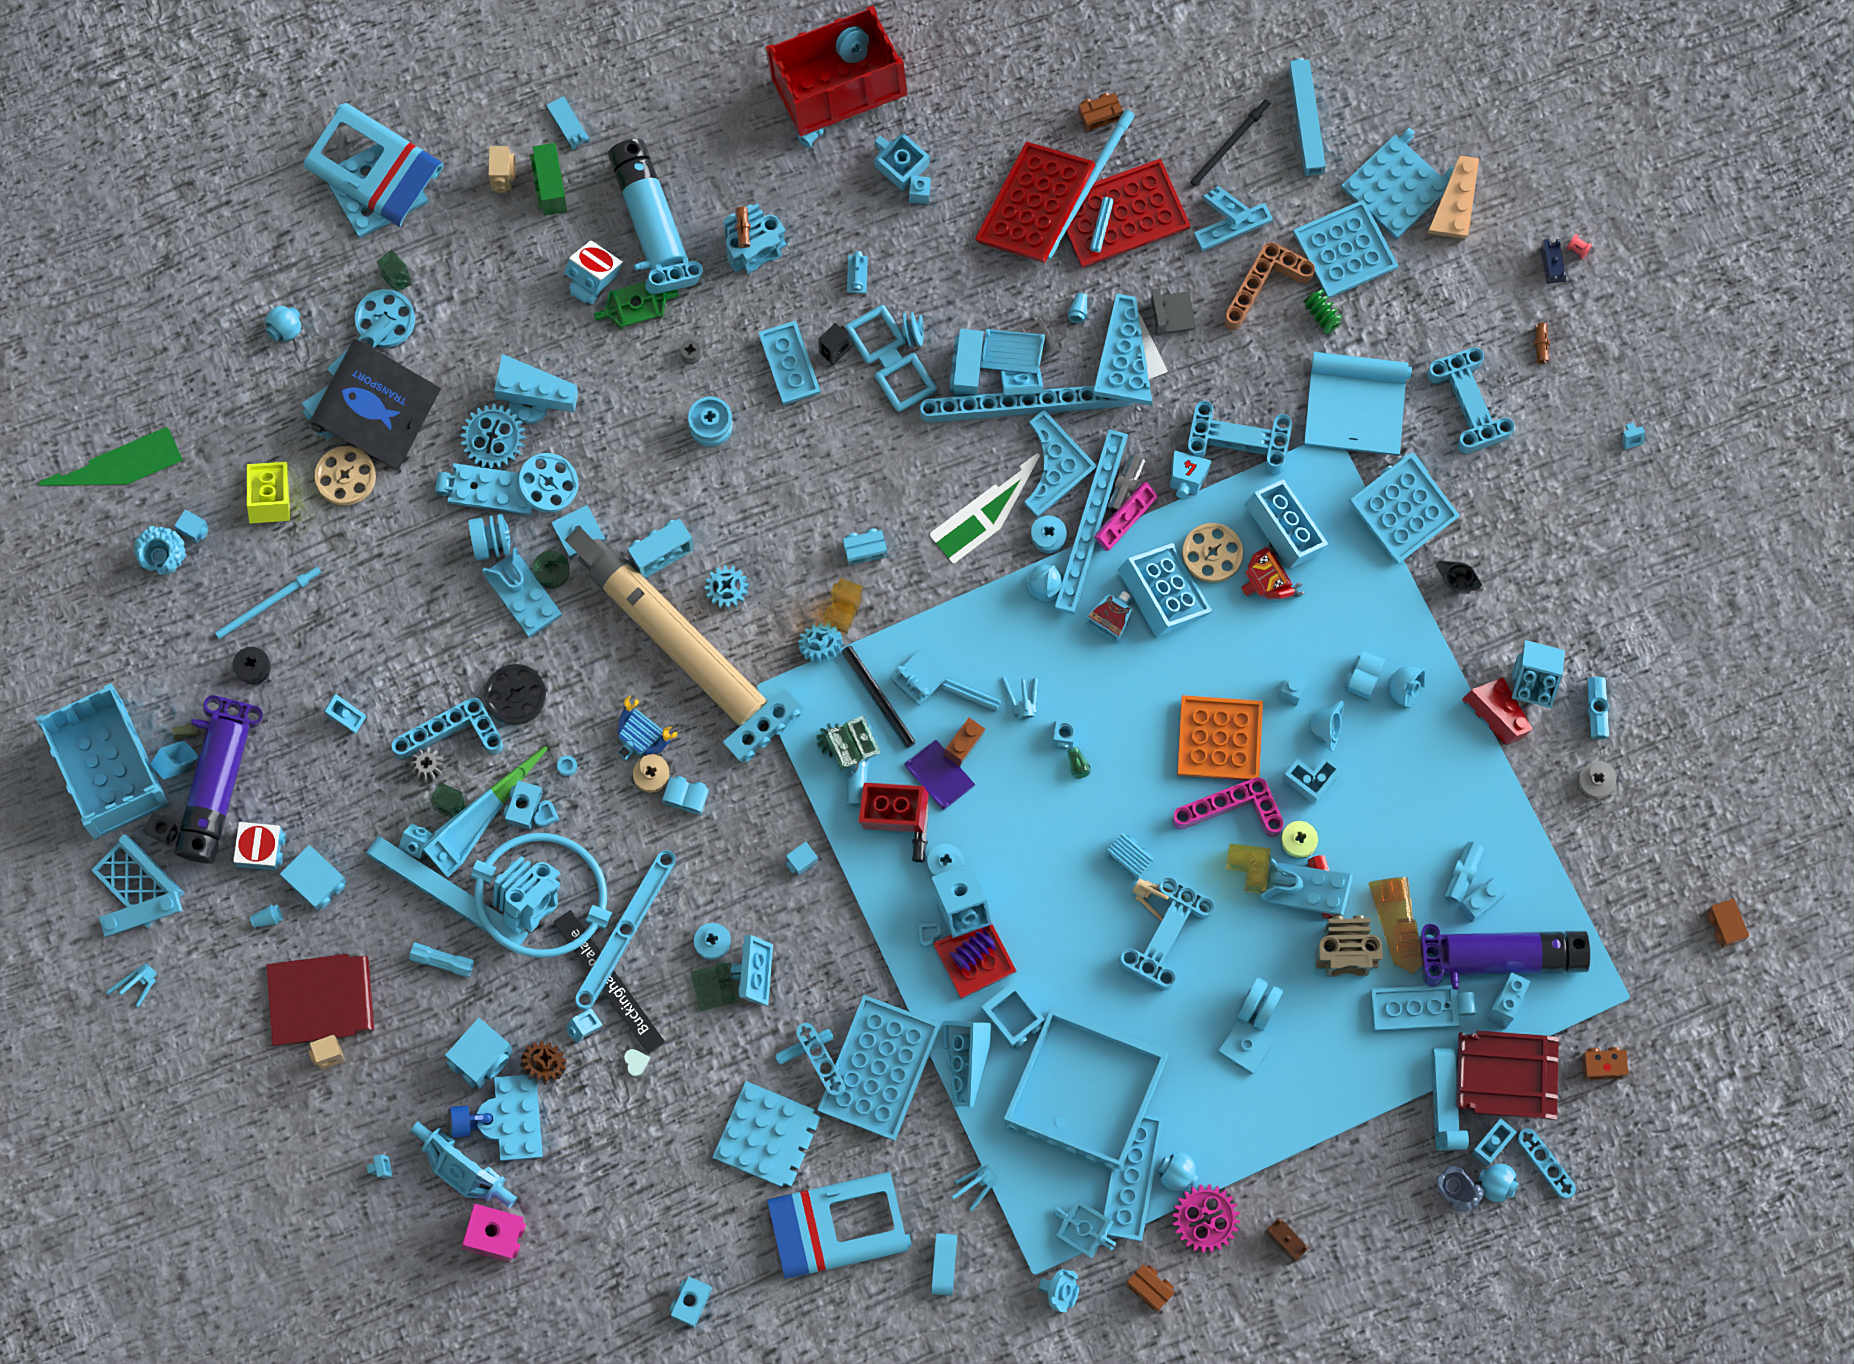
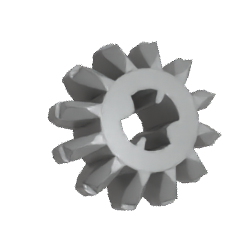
M427 748L426 753H423V750L419 749V756L416 754L412 755L415 761L410 762V766L413 767L411 773L416 775L418 781L423 778L424 782L428 783L431 777L434 782L436 781L435 775L442 776L440 770L445 768V765L441 763L444 760L443 756H438L437 750L431 753V749ZM427 762H430L431 765H428V768L425 769L424 766Z

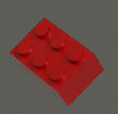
M864 783L859 823L864 829L924 833L929 793L924 786Z

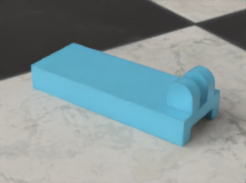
M564 96L547 104V109L572 150L584 142H589L588 135Z

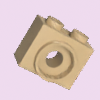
M489 146V180L491 189L498 193L511 191L512 181H515V153L510 152L509 146Z

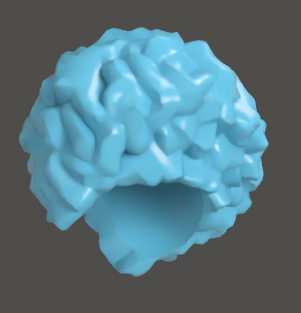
M149 526L135 539L134 554L138 564L149 571L156 569L160 575H169L182 565L181 562L186 557L185 548L183 547L185 542L175 531H171L170 528Z

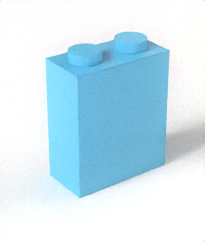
M310 845L280 873L282 879L316 911L326 908L331 902L330 899L335 894L341 893L347 883L345 878Z

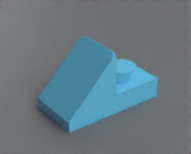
M337 694L332 696L324 709L325 714L331 721L339 722L353 733H357L366 718L365 714Z

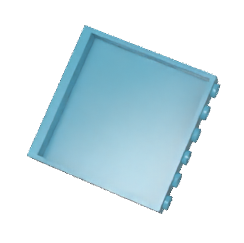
M1052 1006L1004 1117V1122L1010 1130L1016 1132L1022 1130L1027 1132L1026 1135L1036 1140L1038 1137L1042 1138L1050 1146L1057 1147L1059 1145L1064 1147L1065 1151L1070 1154L1077 1155L1079 1153L1084 1155V1158L1090 1162H1102L1104 1167L1115 1171L1116 1168L1122 1170L1169 1057L1168 1051ZM1058 1116H1065L1067 1119V1123L1063 1128H1059L1055 1124Z

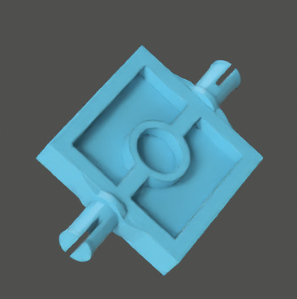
M1077 1200L1074 1207L1068 1213L1059 1207L1055 1209L1061 1215L1055 1211L1053 1215L1063 1220L1062 1226L1056 1235L1057 1237L1093 1258L1101 1245L1110 1250L1114 1249L1108 1243L1115 1246L1116 1242L1107 1238V1233L1114 1221Z

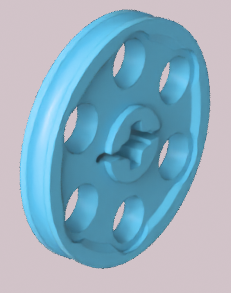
M389 289L377 290L365 296L358 304L355 312V324L360 336L366 331L361 328L363 321L368 320L373 325L385 314L396 325L395 328L402 326L405 328V332L402 335H396L394 328L386 336V339L376 347L391 348L403 343L411 335L415 325V313L410 301L403 294ZM387 296H393L395 301L393 304L387 305L384 303V299ZM373 302L376 304V307L373 311H367L365 305ZM407 308L409 314L406 317L399 316L400 309ZM365 337V338H363L364 341H366L368 344L372 345V343H373L372 338H370V337Z
M541 453L531 457L525 462L518 475L517 483L521 497L530 507L540 512L553 513L563 510L572 502L578 490V477L575 469L566 459L556 454ZM535 461H543L546 466L545 469H538L535 466ZM555 465H563L565 472H556ZM526 474L531 475L534 480L533 483H526L523 480V476ZM548 479L552 481L550 485H544ZM564 482L570 483L573 488L572 491H565L562 484ZM534 492L540 494L541 501H533L531 494ZM553 496L558 497L561 501L560 505H553L550 498Z

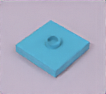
M1040 368L1038 374L1000 371L1004 395L1044 393Z
M588 505L551 522L569 558L578 555V553L565 539L578 526L593 540L600 539L603 542L606 541Z
M1239 1019L1218 1052L1251 1074H1254L1276 1039L1255 1027L1252 1023Z

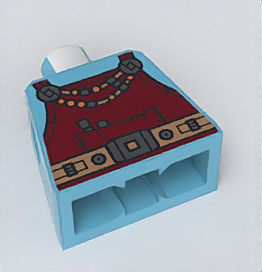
M1121 591L1117 598L1108 594L1088 614L1086 623L1118 643L1132 614V608L1127 606L1132 597L1125 591Z

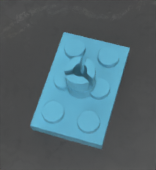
M752 935L744 936V943L742 945V964L734 963L731 966V973L737 972V974L731 976L734 980H740L739 997L761 1006L768 1005L773 944Z

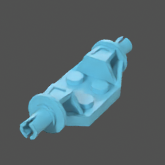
M419 1121L412 1127L410 1132L425 1142L422 1152H427L433 1173L466 1198L485 1199L487 1202L496 1197L508 1208L515 1203L517 1197L503 1187L506 1178L500 1177L490 1167L484 1170L478 1167L475 1162L469 1160L458 1149L453 1147L455 1140L442 1133L443 1130L441 1128L431 1132ZM433 1145H435V1147H436V1148L438 1149V1151L440 1152V1155H439V1156H438V1154H437V1152H436V1150H435V1148H434ZM484 1184L492 1188L487 1190L479 1188V1186Z

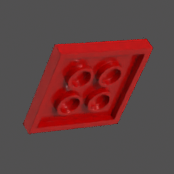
M993 924L983 927V929L994 941L996 950L994 951L989 947V956L982 953V961L975 958L977 965L974 966L969 963L970 971L965 968L961 970L954 963L949 953H956L955 949L957 946L963 949L962 942L969 943L968 938L970 936L976 938L975 932L979 931L982 933L981 928L955 938L949 935L933 943L960 999L990 986L1017 971Z

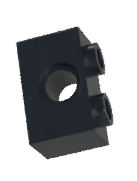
M836 323L818 338L819 353L832 366L850 350L848 330L843 326H838Z

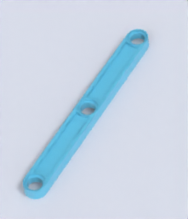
M663 850L658 854L576 995V1005L579 1009H591L675 865V855L671 851ZM664 855L670 856L672 858L671 864L663 865L660 862L661 857ZM629 925L632 931L630 934L624 935L620 932V927ZM582 995H588L591 998V1002L588 1005L580 1004L579 998Z

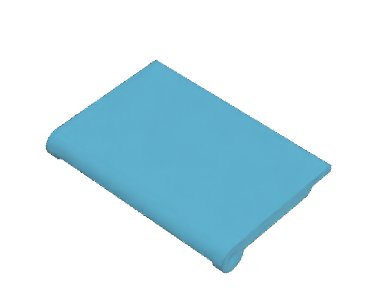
M986 329L980 368L1038 374L1045 339L1044 334Z

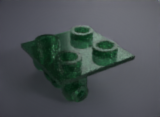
M722 961L718 962L716 966L691 971L700 1012L740 1002L736 981L731 976L734 974L731 973V962L725 963Z

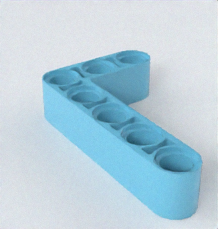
M470 698L395 738L392 742V750L397 758L407 759L413 754L418 753L419 749L424 750L472 724L489 754H499L503 749V742L482 702L477 698ZM472 706L479 707V710L477 712H469V709ZM453 716H461L459 722L454 723L451 721ZM481 723L489 724L485 730H480L479 725ZM437 725L443 726L440 732H434L433 728ZM418 735L425 736V739L423 741H415V738ZM491 740L499 742L495 747L488 746ZM399 745H407L405 751H397Z
M1433 1048L1431 1063L1437 1151L1467 1150L1469 1146L1468 1132L1466 1130L1459 1131L1458 1108H1456L1457 1074L1454 1048Z

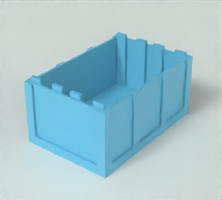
M112 683L104 686V689L45 716L42 714L35 718L51 747V755L59 765L66 780V788L80 811L81 821L94 840L170 805L156 773L150 765V760L123 701Z

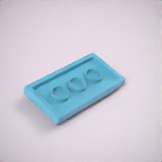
M796 321L758 332L783 405L821 394Z

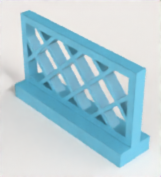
M125 834L118 839L120 842L91 870L126 907L133 906L129 903V893H139V903L143 902V893H153V898H156L157 893L168 894L176 891L179 899L185 894L130 836ZM121 848L126 852V861H116V853ZM111 864V876H103L99 870L104 865ZM116 864H126L125 876H115ZM130 864H138L140 866V876H129ZM140 878L139 890H129V879ZM144 878H151L154 881L153 890H143ZM115 879H125V890H117L115 888ZM155 921L144 925L149 928Z

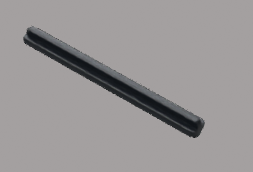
M847 646L842 650L843 655L905 747H912L915 744V739L852 646Z

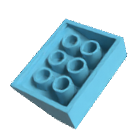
M1173 543L1128 558L1117 569L1156 638L1172 633L1212 612Z

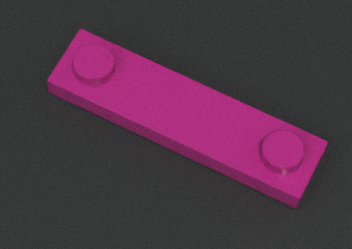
M1142 482L1093 537L1105 551H1110L1157 499L1158 495L1147 482Z

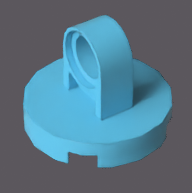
M1062 1269L1053 1276L1052 1281L1041 1279L1038 1290L1048 1294L1049 1304L1053 1310L1067 1312L1066 1309L1075 1305L1079 1294V1286L1076 1285L1075 1280L1078 1279V1275L1074 1271Z

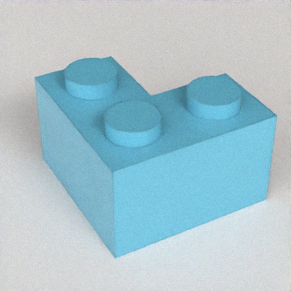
M1325 756L1314 771L1296 759L1284 774L1283 781L1315 805L1339 776L1342 768L1327 756Z

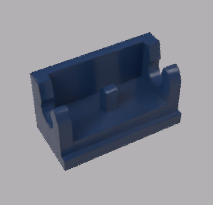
M1544 239L1540 247L1547 284L1566 282L1560 239H1556L1553 243H1550L1549 239Z

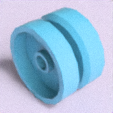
M709 396L693 403L688 414L689 430L693 439L707 447H715L727 441L732 433L733 426L730 407L723 400Z
M1257 977L1252 989L1249 988L1241 1004L1243 1007L1237 1018L1248 1022L1255 1012L1257 1016L1254 1020V1026L1264 1031L1283 990L1273 986L1268 995L1265 996L1263 994L1267 988V982Z

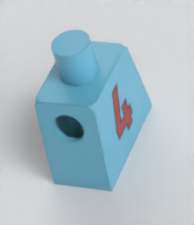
M1179 451L1174 452L1171 463L1170 488L1177 490V497L1185 499L1188 497V494H1198L1208 475L1211 460Z

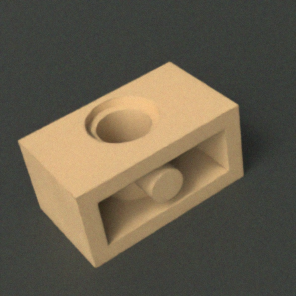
M334 1035L310 1043L312 1048L308 1050L310 1058L314 1065H318L321 1070L345 1062L340 1044Z

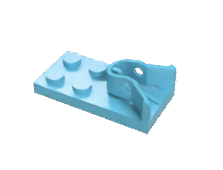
M516 547L513 548L511 555L490 569H482L484 577L529 638L562 616L558 607L520 557Z
M1273 858L1269 859L1272 869L1266 892L1260 896L1265 903L1344 915L1353 878L1351 874L1277 863Z

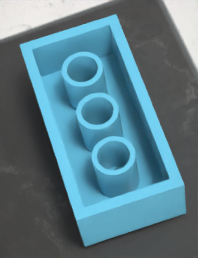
M1284 479L1255 492L1244 504L1288 569L1318 556L1328 545Z

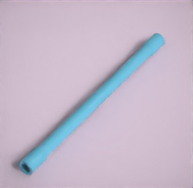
M1124 110L1113 133L1095 161V167L1047 258L1048 260L1052 258L1067 228L1124 131L1127 130L1135 115L1131 111Z

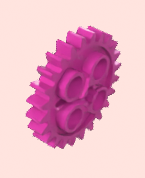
M1202 1184L1198 1186V1191L1194 1187H1190L1191 1194L1184 1191L1185 1199H1177L1181 1203L1180 1206H1173L1178 1210V1213L1172 1214L1173 1217L1177 1218V1221L1173 1222L1172 1225H1178L1179 1227L1174 1232L1182 1234L1179 1240L1186 1239V1247L1193 1244V1251H1196L1200 1246L1201 1253L1205 1252L1206 1247H1208L1210 1252H1213L1214 1246L1221 1250V1243L1228 1246L1227 1238L1234 1239L1235 1237L1231 1232L1238 1231L1234 1224L1240 1223L1239 1220L1235 1219V1216L1239 1215L1240 1212L1233 1210L1237 1204L1230 1203L1233 1196L1226 1198L1227 1191L1224 1190L1219 1193V1186L1211 1190V1184H1207L1206 1190H1204ZM1209 1198L1214 1199L1216 1202L1214 1210H1209L1206 1207V1202ZM1190 1207H1194L1197 1210V1216L1194 1219H1190L1187 1216V1210ZM1220 1209L1223 1210V1213L1208 1219V1224L1207 1222H1201L1193 1227H1189L1190 1223L1204 1217L1203 1213L1210 1215ZM1217 1218H1222L1225 1222V1226L1221 1230L1215 1227ZM1199 1226L1206 1230V1235L1203 1238L1196 1236V1229Z

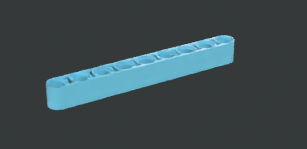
M376 837L366 852L370 858L488 933L479 918L475 897L382 837ZM484 904L487 916L499 933L511 942L521 946L529 933L524 929L519 934L515 933L504 924L503 915Z

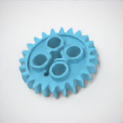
M495 404L492 405V409L485 405V411L477 408V415L472 412L470 413L473 418L472 420L465 419L469 425L462 426L466 433L460 434V436L466 440L461 442V444L468 446L464 452H471L468 458L470 460L476 458V465L482 461L483 468H486L489 464L490 468L494 469L495 464H497L501 469L503 462L509 466L510 458L516 461L515 453L521 455L518 448L525 447L520 442L526 439L525 436L521 435L525 429L519 428L523 423L521 420L515 421L518 417L516 413L510 416L512 413L511 409L504 412L503 405L500 406L499 410H497ZM485 420H491V426L488 429L482 428ZM497 420H500V422H499V424H498V426H497V428H496V421H497ZM510 426L508 434H501L502 427ZM495 432L498 437L491 440L489 436L494 435ZM479 439H485V445L482 448L476 447ZM491 445V451L489 454H487V450ZM504 445L502 453H495L496 446Z

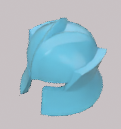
M1042 564L1031 566L1026 576V587L1034 598L1050 602L1058 598L1059 591L1063 586L1064 577L1062 573L1058 572L1055 565Z

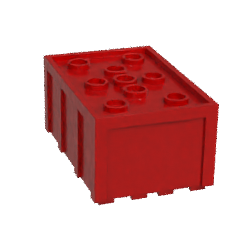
M874 5L843 19L838 18L833 23L807 33L802 32L798 36L776 45L771 44L765 47L771 81L800 137L908 95L904 62L901 57H898L877 17ZM852 26H859L869 37L867 55L857 63L845 62L836 51L837 38L844 30Z

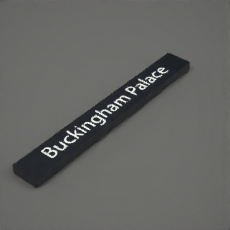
M571 910L554 921V924L568 943L574 941L585 932V929ZM589 938L583 945L574 950L590 972L601 953L593 940ZM613 971L602 991L649 1055L664 1045L665 1041L616 972Z

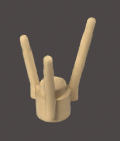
M1139 879L1132 892L1137 895L1135 899L1162 921L1163 917L1144 898L1149 899L1151 894L1168 900L1169 897L1157 891L1158 885ZM1163 887L1164 891L1168 893L1173 891Z

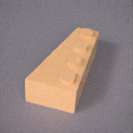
M1459 156L1427 234L1466 239L1468 237L1479 158Z

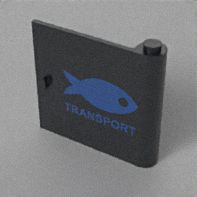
M353 339L309 424L312 425L311 429L315 432L329 431L398 471L441 388L369 345Z

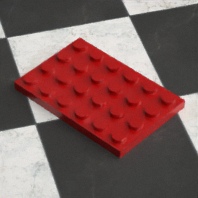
M1026 141L975 237L976 242L1045 263L1095 167L1094 161Z
M1160 158L1094 182L1067 228L1066 234L1081 268H1085L1191 228V225ZM1104 197L1113 199V205L1101 251L1097 253L1091 251L1090 246L1102 200Z

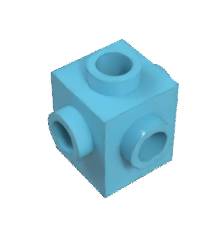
M411 824L403 832L398 848L412 857L421 859L425 854L421 847L433 836V833L425 828Z

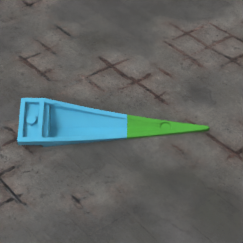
M546 746L534 753L436 830L435 834L421 847L444 876L448 878L464 863L483 832L510 797L512 786H516L517 781L524 779L547 751Z

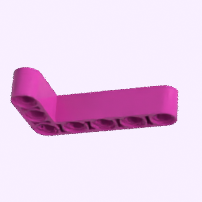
M1259 777L1181 806L1175 810L1172 818L1173 825L1177 829L1182 830L1252 803L1266 835L1270 837L1278 836L1284 825L1282 816L1266 781ZM1259 785L1263 791L1257 793L1252 789V786ZM1239 792L1244 796V798L1242 800H1237L1234 798L1233 794ZM1222 800L1225 806L1218 807L1214 801ZM1263 803L1268 804L1271 810L1264 811L1260 805ZM1203 807L1206 813L1200 815L1196 812V808ZM1183 814L1187 817V821L1180 822L1177 816ZM1275 822L1279 828L1271 829L1268 823Z

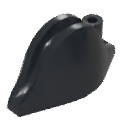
M1440 560L1436 564L1444 582L1453 591L1468 595L1471 591H1478L1482 587L1481 581L1471 566L1461 562Z

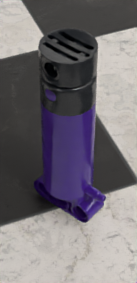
M216 695L208 696L204 701L203 712L206 716L210 717L209 722L200 719H192L191 725L206 729L181 822V832L178 834L174 854L181 858L205 864H212L215 861L219 846L218 841L222 835L249 729L257 727L263 717L262 710L257 706ZM214 702L218 705V709L210 710L207 704ZM235 708L238 710V714L235 716L229 715L227 710ZM249 713H255L258 716V719L256 721H251L248 719L247 715ZM193 845H197V846H199L201 849H200V850H195V849L192 848V846H193Z
M1426 924L1422 928L1419 939L1423 981L1430 987L1438 986L1443 976H1450L1452 989L1457 990L1459 988L1458 975L1511 974V972L1514 974L1563 973L1564 971L1567 973L1588 972L1590 966V942L1587 931H1565L1564 933L1561 931L1440 934V930L1436 925ZM1429 934L1434 938H1427L1425 935ZM1432 953L1436 957H1430L1427 954ZM1435 972L1438 976H1432L1429 973Z

